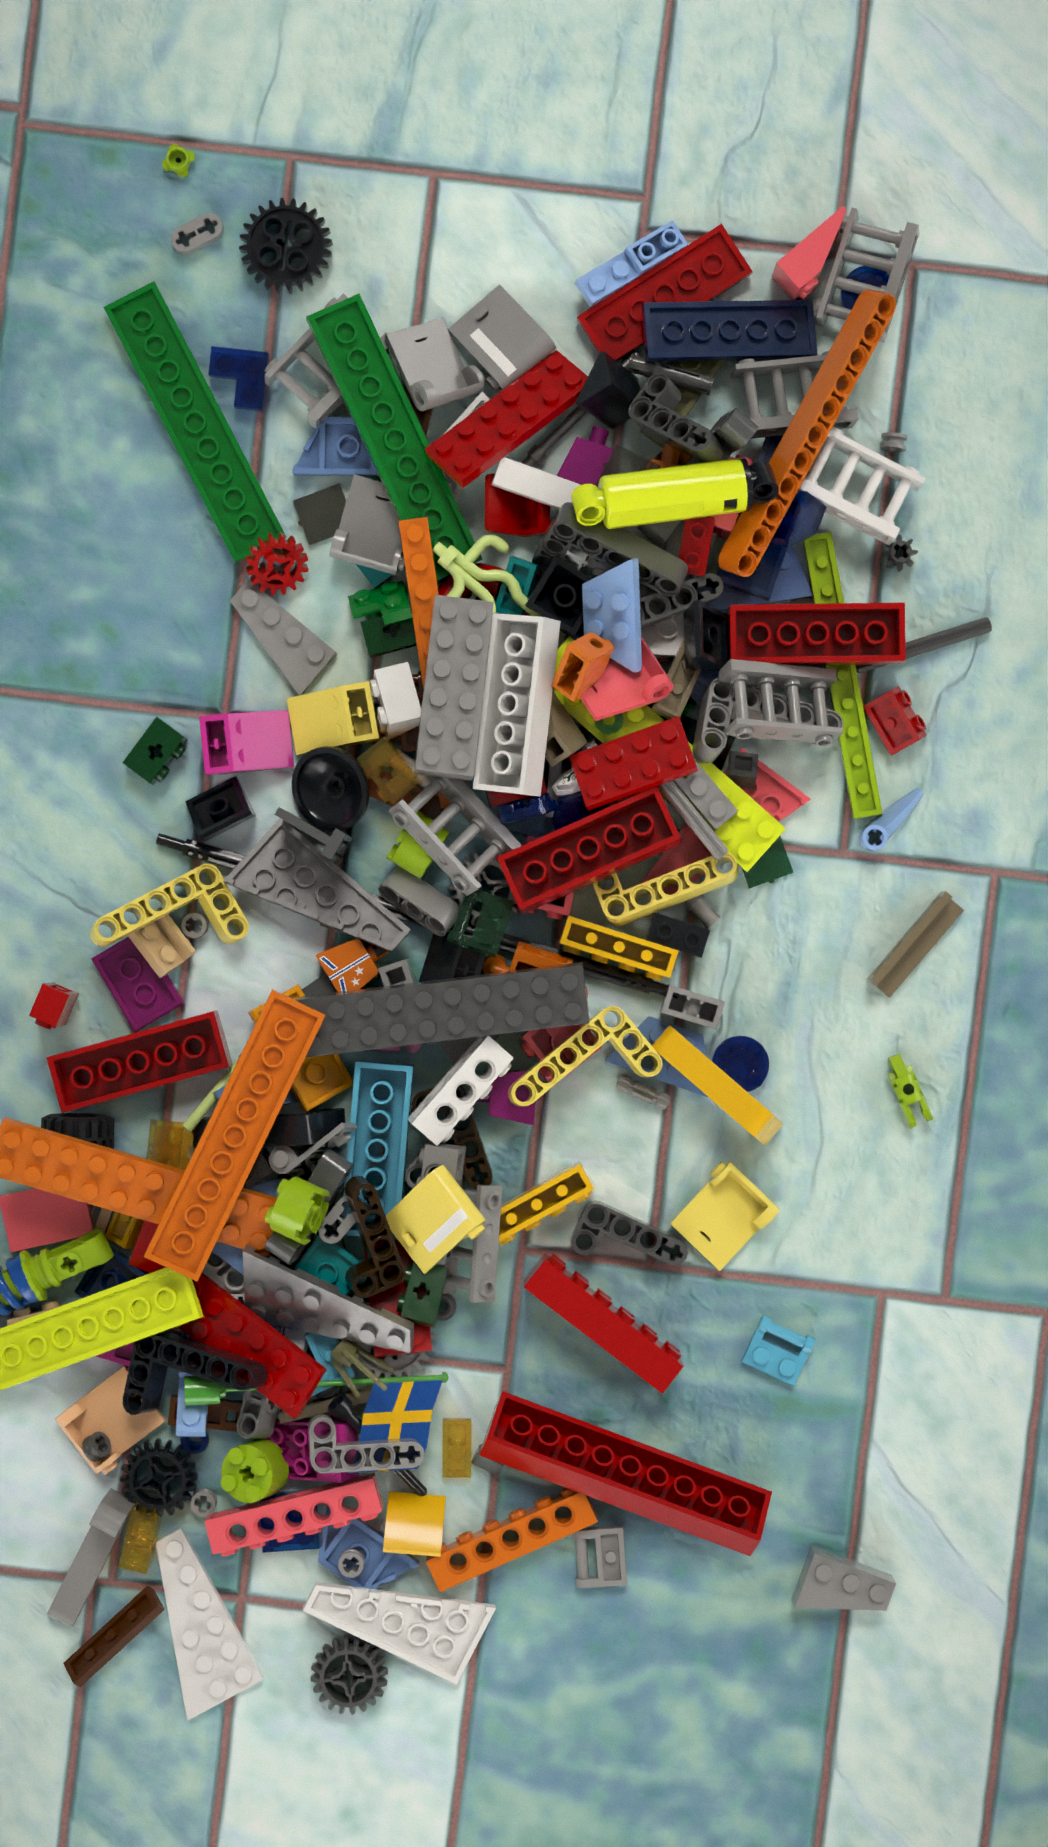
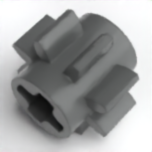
M900 534L896 537L895 543L885 544L889 549L882 552L881 556L887 557L889 561L886 564V568L894 565L897 566V571L901 572L904 563L909 567L914 564L910 557L916 555L918 550H912L910 546L913 539L907 542L902 541ZM904 549L903 557L895 558L896 550Z

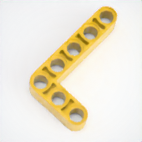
M669 1025L651 1045L657 1053L764 1146L784 1125L672 1026Z

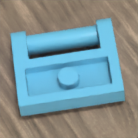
M762 1315L741 1361L794 1386L816 1339L809 1335L804 1337L771 1322V1318ZM768 1332L800 1347L798 1354L762 1339L764 1334Z

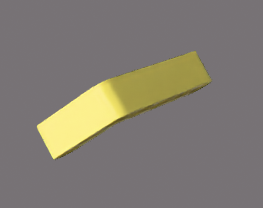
M727 853L719 860L715 859L712 855L626 890H623L617 873L592 884L609 923L614 926H623L730 884L738 877L739 870L735 857ZM722 863H730L733 866L731 871L725 874L718 872L717 869ZM697 873L706 876L701 884H693L690 881L691 877ZM605 879H612L614 881L613 887L609 890H602L600 888V884ZM668 884H676L678 886L677 892L672 895H667L663 891ZM643 894L650 895L652 898L647 905L637 904L639 896ZM615 905L625 907L624 912L619 916H612L610 914L611 908Z
M203 864L102 916L92 925L89 935L94 944L103 947L108 946L198 899L218 937L226 944H235L247 934L249 925L229 887L223 882L224 878L217 867L212 864ZM200 873H205L210 877V885L201 883L199 879ZM174 887H183L186 891V898L178 897L174 892ZM214 898H219L224 902V910L215 908L213 904ZM149 900H158L162 906L161 911H154L149 905ZM124 912L133 913L137 919L136 924L127 923L124 919ZM228 923H233L238 927L239 934L237 936L228 932ZM99 925L108 926L112 932L111 937L101 936L98 931Z
M616 1006L605 1007L590 1018V1023L579 1027L512 1083L508 1090V1098L516 1106H529L608 1040L638 1076L652 1077L657 1075L662 1069V1059L622 1009ZM609 1011L613 1012L617 1017V1024L613 1028L608 1027L604 1022V1016ZM585 1030H590L595 1035V1042L591 1046H587L582 1041V1034ZM626 1034H631L635 1038V1046L631 1050L623 1046L622 1040ZM564 1048L570 1049L574 1057L573 1061L568 1065L564 1064L560 1059V1052ZM645 1056L650 1057L654 1063L653 1069L650 1072H645L641 1067V1060ZM543 1066L550 1069L552 1075L547 1083L541 1082L538 1078V1070ZM520 1085L526 1086L530 1094L529 1098L524 1102L519 1101L515 1095V1091Z

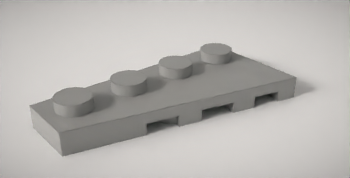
M249 579L230 600L298 695H303L337 654L264 591L261 592L259 587L253 585Z

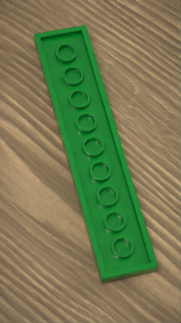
M155 281L103 307L235 563L237 564L245 560L246 556L253 555L249 547L251 545L258 547L257 538L259 537L267 541L268 533H271L274 538H278L279 533L283 532L284 537L287 538Z
M356 294L307 316L306 321L399 520L427 517L432 549L440 542L446 548L453 545L465 555L475 544L474 539L441 468L426 455L425 448L429 446V442L360 294ZM433 552L436 580L438 581L451 574L437 563L440 557ZM481 554L473 562L474 564L483 560Z

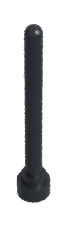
M342 1393L331 1401L328 1411L336 1419L346 1420L360 1435L362 1420L353 1412V1402ZM394 1470L418 1496H425L427 1494V1488L410 1470Z

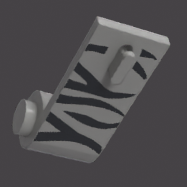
M341 1123L307 1151L298 1145L276 1146L269 1155L270 1167L279 1174H299L321 1158L328 1149H332L334 1146H342L351 1138L350 1134L358 1127L355 1123Z

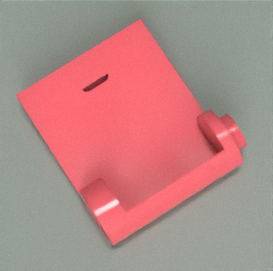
M642 637V670L632 672L610 658L601 679L580 697L595 721L658 702L672 692L674 688L672 681Z

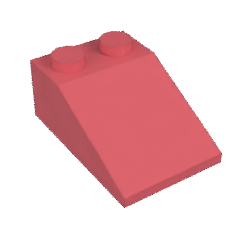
M844 206L776 263L771 277L791 300H797L798 298L805 300L816 290L815 286L819 283V274L847 211Z

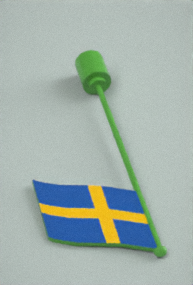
M442 1372V1375L379 1378L387 1386L386 1391H383L369 1378L351 1379L354 1385L373 1384L363 1412L359 1441L412 1438L420 1443L425 1453L433 1407L442 1382L446 1383L448 1381V1374ZM184 1376L185 1406L220 1404V1398H226V1392L241 1391L197 1376ZM344 1380L320 1381L317 1387L346 1386L347 1384ZM397 1446L393 1447L396 1455L395 1461H399L397 1455L404 1454L411 1460L413 1454L418 1453L412 1446L408 1447L407 1452H398ZM384 1447L378 1448L374 1452V1460L377 1462L387 1460L389 1450ZM358 1450L354 1457L353 1463H356L360 1458V1452ZM419 1466L414 1467V1468H404V1469L356 1471V1472H348V1473L375 1472V1471H393V1470H411V1469H418Z

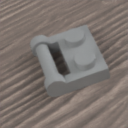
M623 1525L586 1527L572 1534L576 1545L578 1576L575 1577V1585L577 1588L627 1585ZM595 1538L598 1576L589 1575L587 1539Z

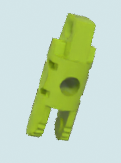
M900 1054L889 1057L888 1061L893 1072L889 1073L888 1077L909 1128L917 1126L916 1119L909 1107L910 1104L917 1101L923 1118L927 1122L933 1120L912 1065L905 1067ZM906 1084L912 1087V1091L908 1095L903 1092V1087Z

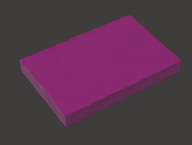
M129 937L91 958L134 1033L185 1004L169 975L166 974L159 978Z

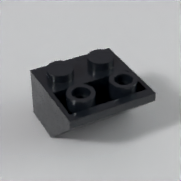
M433 933L419 982L481 975L489 946L449 934L438 936Z

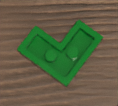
M403 581L387 582L381 587L371 590H359L353 595L348 596L354 619L381 612L384 624L388 625L413 617Z

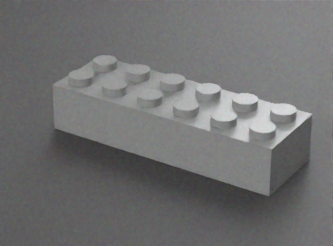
M435 595L414 774L470 781L474 777L494 602Z

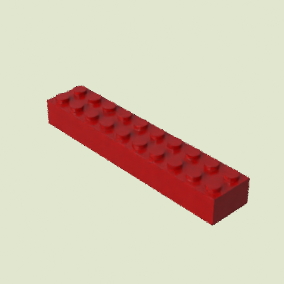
M504 1391L501 1392L495 1405L479 1453L482 1457L747 1556L752 1555L761 1541L772 1491Z

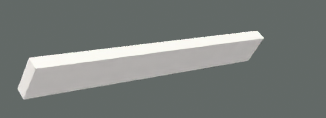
M506 457L498 462L491 484L492 486L556 509H560L564 503L572 502V491L580 486L578 483ZM716 533L712 535L709 557L715 542Z

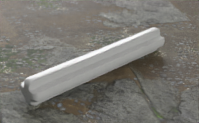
M673 780L657 786L715 859L719 860L728 853L727 847Z

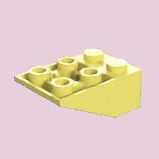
M370 681L286 698L296 755L306 754L315 748L323 746L341 748L381 741Z

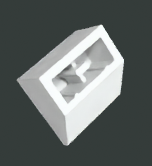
M405 662L374 670L373 680H370L374 705H378V715H376L379 731H385L388 740L419 726L421 707L409 663Z

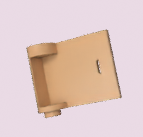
M125 1365L55 1418V1421L96 1474L102 1471L106 1475L118 1465L116 1459L122 1453L167 1420L158 1408L153 1412L131 1415L126 1412L122 1403L128 1375V1368ZM100 1431L108 1436L111 1442V1451L100 1460L92 1461L84 1454L82 1442L86 1437Z

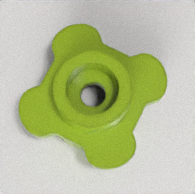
M172 144L168 148L166 159L162 161V167L165 171L171 170L176 172L181 178L186 177L189 174L188 168L191 162L195 161V154L191 150L186 151L178 144ZM180 158L181 162L177 163L176 159Z

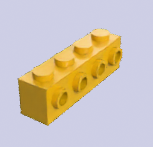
M567 916L559 942L565 945L564 951L580 955L581 950L592 953V960L607 964L608 959L619 962L618 968L633 973L636 968L647 971L646 977L661 982L663 976L671 977L679 951L571 916Z
M580 1161L501 1204L499 1242L501 1245L515 1239V1233L525 1228L527 1232L541 1224L540 1219L550 1214L552 1218L566 1210L565 1205L574 1200L578 1204L592 1196L590 1192L594 1190V1186Z

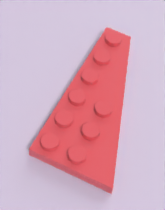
M741 748V750L739 751L749 753L743 748ZM759 760L755 787L753 789L741 788L778 822L811 800ZM726 768V770L723 772L726 776H727V768ZM685 823L679 831L681 844L664 851L641 883L710 857L712 854L689 825ZM694 874L690 881L693 882L703 874ZM668 884L663 892L667 895H672L677 892L678 886L676 884Z

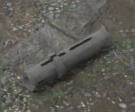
M633 353L630 356L626 371L648 378L656 373H664L676 386L694 390L708 396L710 395L715 378L662 362H646V358Z

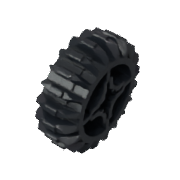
M160 1438L155 1440L154 1447L149 1440L144 1442V1449L137 1445L134 1448L135 1455L128 1454L126 1457L129 1464H123L121 1470L127 1474L120 1477V1482L129 1484L123 1487L122 1493L127 1494L131 1492L132 1495L128 1498V1501L134 1502L136 1500L138 1502L135 1508L138 1512L143 1506L146 1507V1516H150L153 1509L156 1510L158 1518L163 1516L164 1509L170 1516L173 1515L175 1512L174 1506L182 1510L185 1507L183 1500L190 1502L192 1495L189 1492H195L197 1489V1485L190 1481L197 1480L198 1474L189 1472L197 1466L196 1462L187 1463L186 1461L191 1457V1453L187 1452L182 1456L180 1452L183 1446L179 1444L175 1450L172 1449L173 1441L170 1439L165 1444V1447L162 1446ZM156 1456L165 1457L171 1460L175 1465L170 1467L165 1466L164 1464H162L160 1458H157ZM148 1459L149 1465L147 1467L149 1474L144 1476L143 1479L137 1480L139 1464L143 1460ZM157 1472L165 1477L162 1483H159V1480L156 1482L153 1479ZM181 1475L180 1491L171 1497L169 1481ZM143 1490H154L158 1498L162 1499L150 1497Z

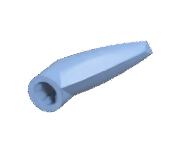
M917 788L885 809L882 812L883 814L878 815L868 823L859 834V843L862 848L868 851L883 848L887 840L897 831L916 807L924 794L922 790ZM869 831L871 833L878 832L877 840L879 843L877 845L875 843H871V845L868 843L867 840L870 838L868 835Z

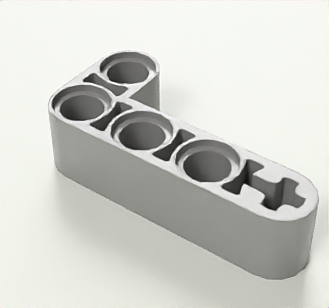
M324 1414L315 1415L308 1425L309 1458L312 1467L319 1473L414 1468L419 1466L424 1460L425 1453L423 1447L417 1440L412 1438L336 1442L335 1424L329 1416ZM325 1421L329 1423L330 1430L325 1436H318L314 1433V1427L318 1422ZM397 1446L398 1452H407L408 1447L412 1446L418 1453L413 1454L411 1460L404 1454L397 1455L399 1461H395L396 1455L393 1447ZM378 1448H387L389 1450L387 1460L383 1462L374 1460V1452ZM356 1449L360 1452L359 1460L353 1464L347 1463L344 1460L346 1452ZM321 1451H327L331 1454L330 1462L324 1466L318 1465L315 1462L316 1455Z

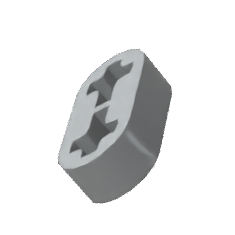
M207 213L178 227L171 236L174 249L181 255H190L218 241L224 233L222 221L217 215ZM210 221L212 225L218 224L214 227L215 233L210 234L209 231H205L199 234V232L206 229L205 223ZM185 234L187 238L195 234L197 235L189 240L190 245L188 247H185L183 244L178 245L181 241V235Z
M346 1195L341 1197L331 1209L318 1230L320 1238L326 1243L333 1244L340 1241L355 1223L352 1212L345 1218L341 1216L345 1210L343 1202H348ZM337 1219L340 1220L341 1224L337 1228L339 1235L332 1234L328 1237L325 1234L327 1232L325 1224L332 1225Z

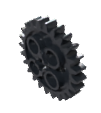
M280 198L279 206H275L272 200H269L268 210H265L261 205L258 206L259 216L250 213L253 224H243L248 234H240L241 241L247 243L239 246V250L241 253L247 254L241 258L243 264H251L247 268L248 274L251 275L257 272L254 278L256 283L258 284L265 279V288L268 290L275 284L277 293H280L282 287L286 286L289 294H292L293 286L295 285L302 292L303 282L305 281L313 286L312 276L315 275L318 278H322L323 276L319 268L328 269L329 265L324 258L332 257V252L325 249L332 246L333 242L332 239L325 238L331 233L328 227L321 228L325 224L324 217L315 220L318 214L317 209L314 208L307 212L308 206L306 202L298 208L295 198L291 200L290 205H286L284 199ZM289 221H292L293 225L289 233L291 246H288L286 249L285 268L281 271L279 270L283 259L281 245L283 246L286 243L287 225ZM272 224L282 226L281 231L276 235H271L267 232ZM301 229L310 231L309 237L305 240H299L295 237L296 233ZM267 252L277 254L276 259L271 263L262 261L263 255ZM296 257L305 259L304 265L300 268L290 266L291 261Z

